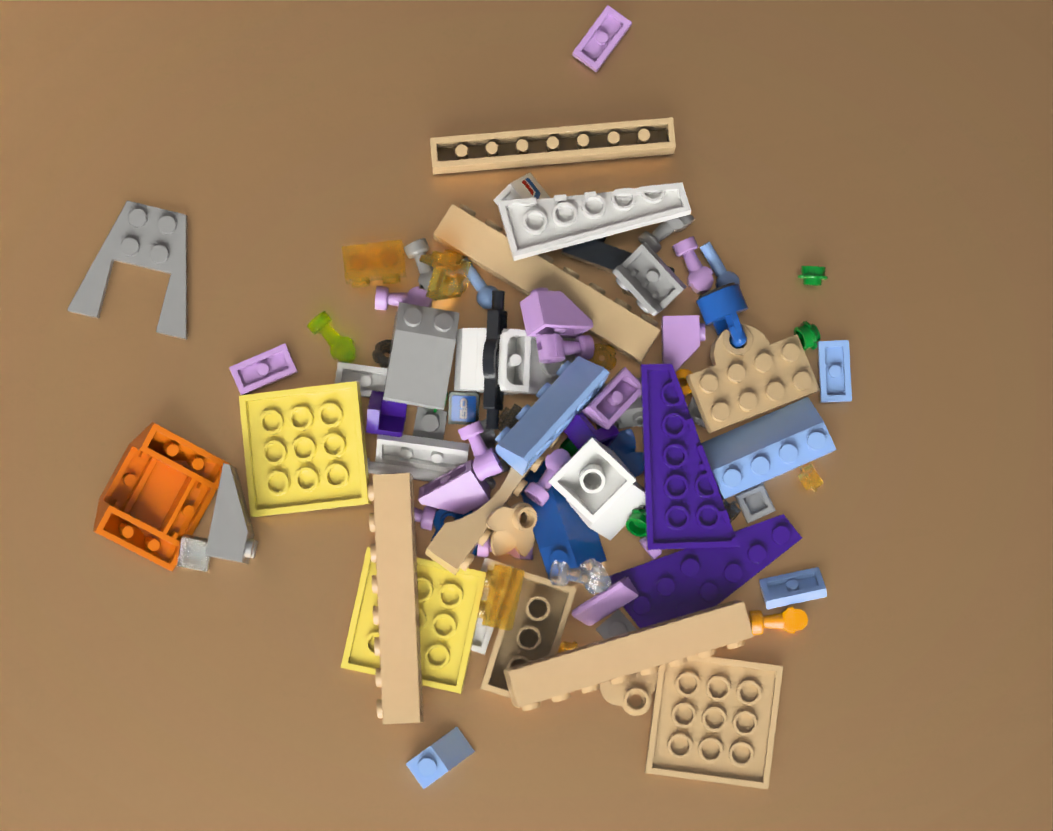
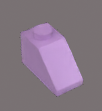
M545 287L532 290L528 297L520 301L527 336L538 337L557 333L562 338H576L594 327L592 320L562 291H549Z
M699 315L662 316V364L672 363L676 373L698 350L700 341H705V323L699 322Z
M471 459L419 488L418 500L422 505L464 515L471 510L475 512L490 500L491 488L486 480L479 481L473 470V460Z

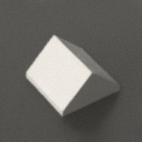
M591 437L548 482L587 519L594 523L636 481V478L613 450Z
M635 481L594 523L587 519L567 499L566 501L590 529L611 540L626 525L632 510L642 509L645 506V489Z

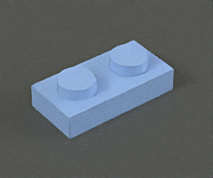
M849 340L818 341L820 403L851 402Z
M819 567L759 579L760 589L767 610L827 597L826 586Z

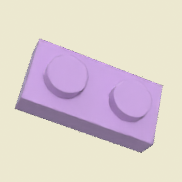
M607 5L572 52V56L597 73L631 27L632 22Z
M285 343L229 367L241 395L249 394L298 373Z

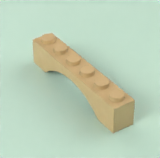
M561 433V434L557 437V439L549 446L550 448H552V449L554 448V446L557 444V442H558L559 439L561 438L562 433ZM541 455L523 476L511 467L501 488L486 504L459 520L444 523L426 548L425 555L454 575L458 573L460 568L466 571L475 558V555L472 554L478 544L483 547L493 533L486 526L489 515L501 506L510 508L507 504L513 495L519 497L528 484L524 480L530 470L536 473L544 462L545 457Z

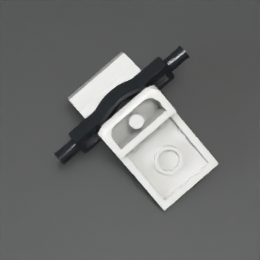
M501 290L492 291V309H488L487 328L457 329L454 391L484 393L483 408L487 410L485 429L499 430V411L503 410L504 395H536L547 382L552 385L559 376L556 372L567 360L572 363L576 359L575 354L565 355L566 359L561 362L552 364L540 363L536 337L527 336L526 330L507 329V311H504L505 291ZM562 338V340L575 341V338Z

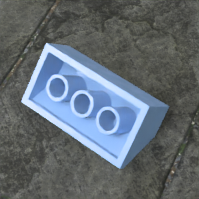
M580 356L572 363L567 360L556 372L559 376L552 385L547 382L538 391L536 396L539 399L532 407L528 404L525 405L515 418L519 421L513 428L510 429L506 426L496 437L495 440L498 444L495 453L523 476L567 428L575 415L579 414L603 388L610 372L606 368Z
M805 397L701 443L719 488L722 501L837 450L823 419L809 397Z

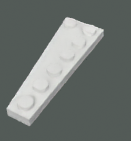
M683 182L641 186L635 189L622 188L615 189L613 192L596 193V191L584 192L583 195L566 196V194L554 195V198L536 199V197L498 202L499 212L514 261L691 214Z

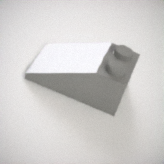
M399 302L394 320L383 400L444 410L460 313Z
M223 463L205 555L248 564L249 558H255L258 541L253 539L254 531L237 469L230 464Z

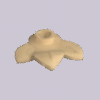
M518 502L511 508L501 506L489 515L486 526L494 531L490 543L495 556L506 554L514 548L523 557H526L531 551L535 542L533 528L537 522V514L530 504Z
M639 671L630 674L628 681L618 684H611V681L603 682L600 684L601 694L608 703L622 706L628 714L634 716L642 715L651 706V694L656 690L658 671L648 675H641ZM638 694L641 696L642 702L639 706H633L630 703L632 695Z

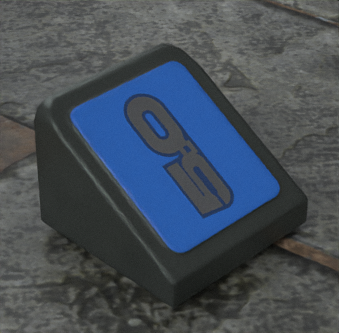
M449 391L448 424L469 425L478 421L480 393Z

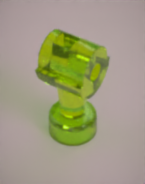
M326 311L321 312L309 322L307 328L314 335L321 333L330 346V354L334 360L337 359L343 363L354 362L357 357V350L353 345L354 341L349 337H342L329 325L332 318Z

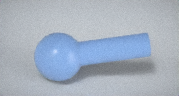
M710 241L699 247L717 276L716 288L733 282L740 286L738 276L731 271H727Z
M467 257L464 258L457 265L478 292L476 297L478 304L484 309H492V291L498 289L487 285Z

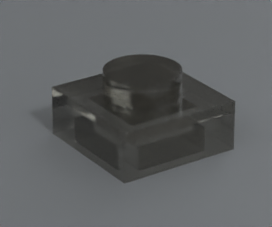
M514 403L511 409L505 407L499 417V424L501 425L498 430L499 432L506 426L512 429L518 422L515 417L522 410L520 406Z
M183 534L177 566L207 572L211 557L205 555L208 538Z

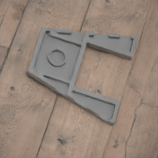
M127 201L71 301L68 311L99 319L114 261L164 272L171 275L156 332L187 340V215Z

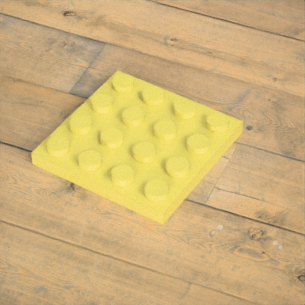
M352 381L239 396L250 517L372 504L368 498L369 473L360 382Z
M367 547L341 668L375 675L376 668H380V656H375L374 638L379 637V624L374 625L373 606H378V595L372 592V575H377L376 563L371 562L370 547ZM417 558L423 686L462 694L488 575L487 572L469 568L464 571L460 568L458 573L454 575L435 561Z

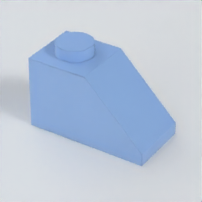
M455 727L408 761L406 765L422 788L425 789L475 751L459 728Z

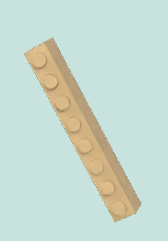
M673 117L434 137L430 138L433 175L669 155L674 154L676 142Z
M451 204L433 233L434 240L462 257H467L472 263L527 296L530 295L532 290L542 287L548 288L549 291H562L592 320L594 327L586 332L637 363H642L661 331L656 327L658 323L645 314H642L641 317L630 312L632 307L618 298L612 301L604 296L606 291L594 283L590 282L587 286L578 280L580 276L567 267L561 270L552 264L554 260L545 253L514 261L507 236L500 233L501 227L490 220H486L485 223L475 218L476 212L463 204L459 207Z
M410 473L373 475V482L368 483L369 501H374V513L369 514L370 532H375V544L370 546L371 562L376 563L377 575H372V592L378 595V606H373L374 625L379 624V637L374 638L375 656H380V668H376L375 679L376 686L381 687L382 699H377L378 718H383V724L421 723L424 721L413 475Z
M734 600L503 669L513 706L522 707L523 711H528L541 707L540 701L552 698L553 702L568 699L571 697L570 692L581 689L582 693H588L600 689L599 684L611 680V684H618L628 681L630 674L639 671L641 675H648L659 671V665L669 663L670 667L687 663V657L698 654L699 658L716 654V648L727 645L728 649L744 646L745 640L752 638L753 633L744 601Z

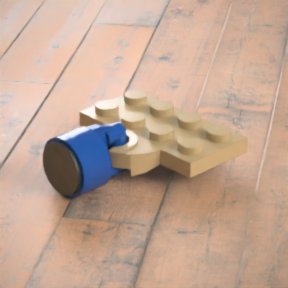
M735 282L729 283L698 297L696 302L705 325L713 324L718 337L710 349L712 366L686 376V380L708 434L820 391L798 334L770 344L766 336L758 329L740 323L737 314L747 310L748 306L739 284H735Z

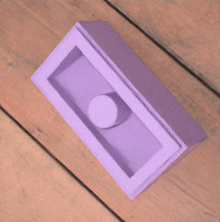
M624 367L580 413H583L586 418L608 430L641 395V382Z
M625 576L572 610L571 614L577 620L591 626L631 602L639 594L629 577Z

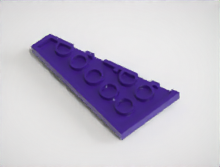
M672 363L641 364L647 550L740 547Z
M782 514L734 531L740 547L683 549L607 576L601 580L608 588L625 576L629 577L639 596L622 607L640 629L717 606L801 540L802 537L785 515Z

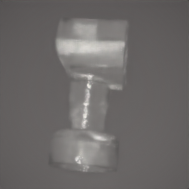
M595 559L584 561L579 568H570L567 562L554 561L550 569V581L553 586H565L568 581L583 583L588 592L595 595V592H604L611 585V579L603 564Z

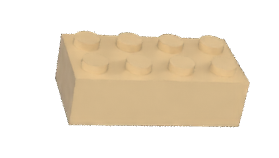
M517 570L480 689L511 698L503 669L557 653L577 588Z

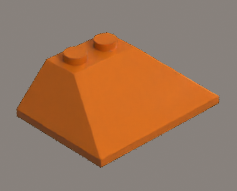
M152 422L128 445L103 490L98 502L93 531L173 572L219 487L223 463H230Z

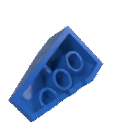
M545 460L536 473L530 470L524 479L528 482L526 487L530 482L538 483L546 470ZM551 486L547 491L549 499L543 506L533 502L526 496L524 490L522 491L523 502L530 504L537 514V522L533 532L548 579L607 561L598 533L585 524L566 501V498L556 488Z

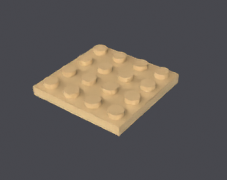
M697 654L687 657L688 662L678 666L670 667L669 663L659 665L645 773L768 789L784 666L712 656L699 658Z

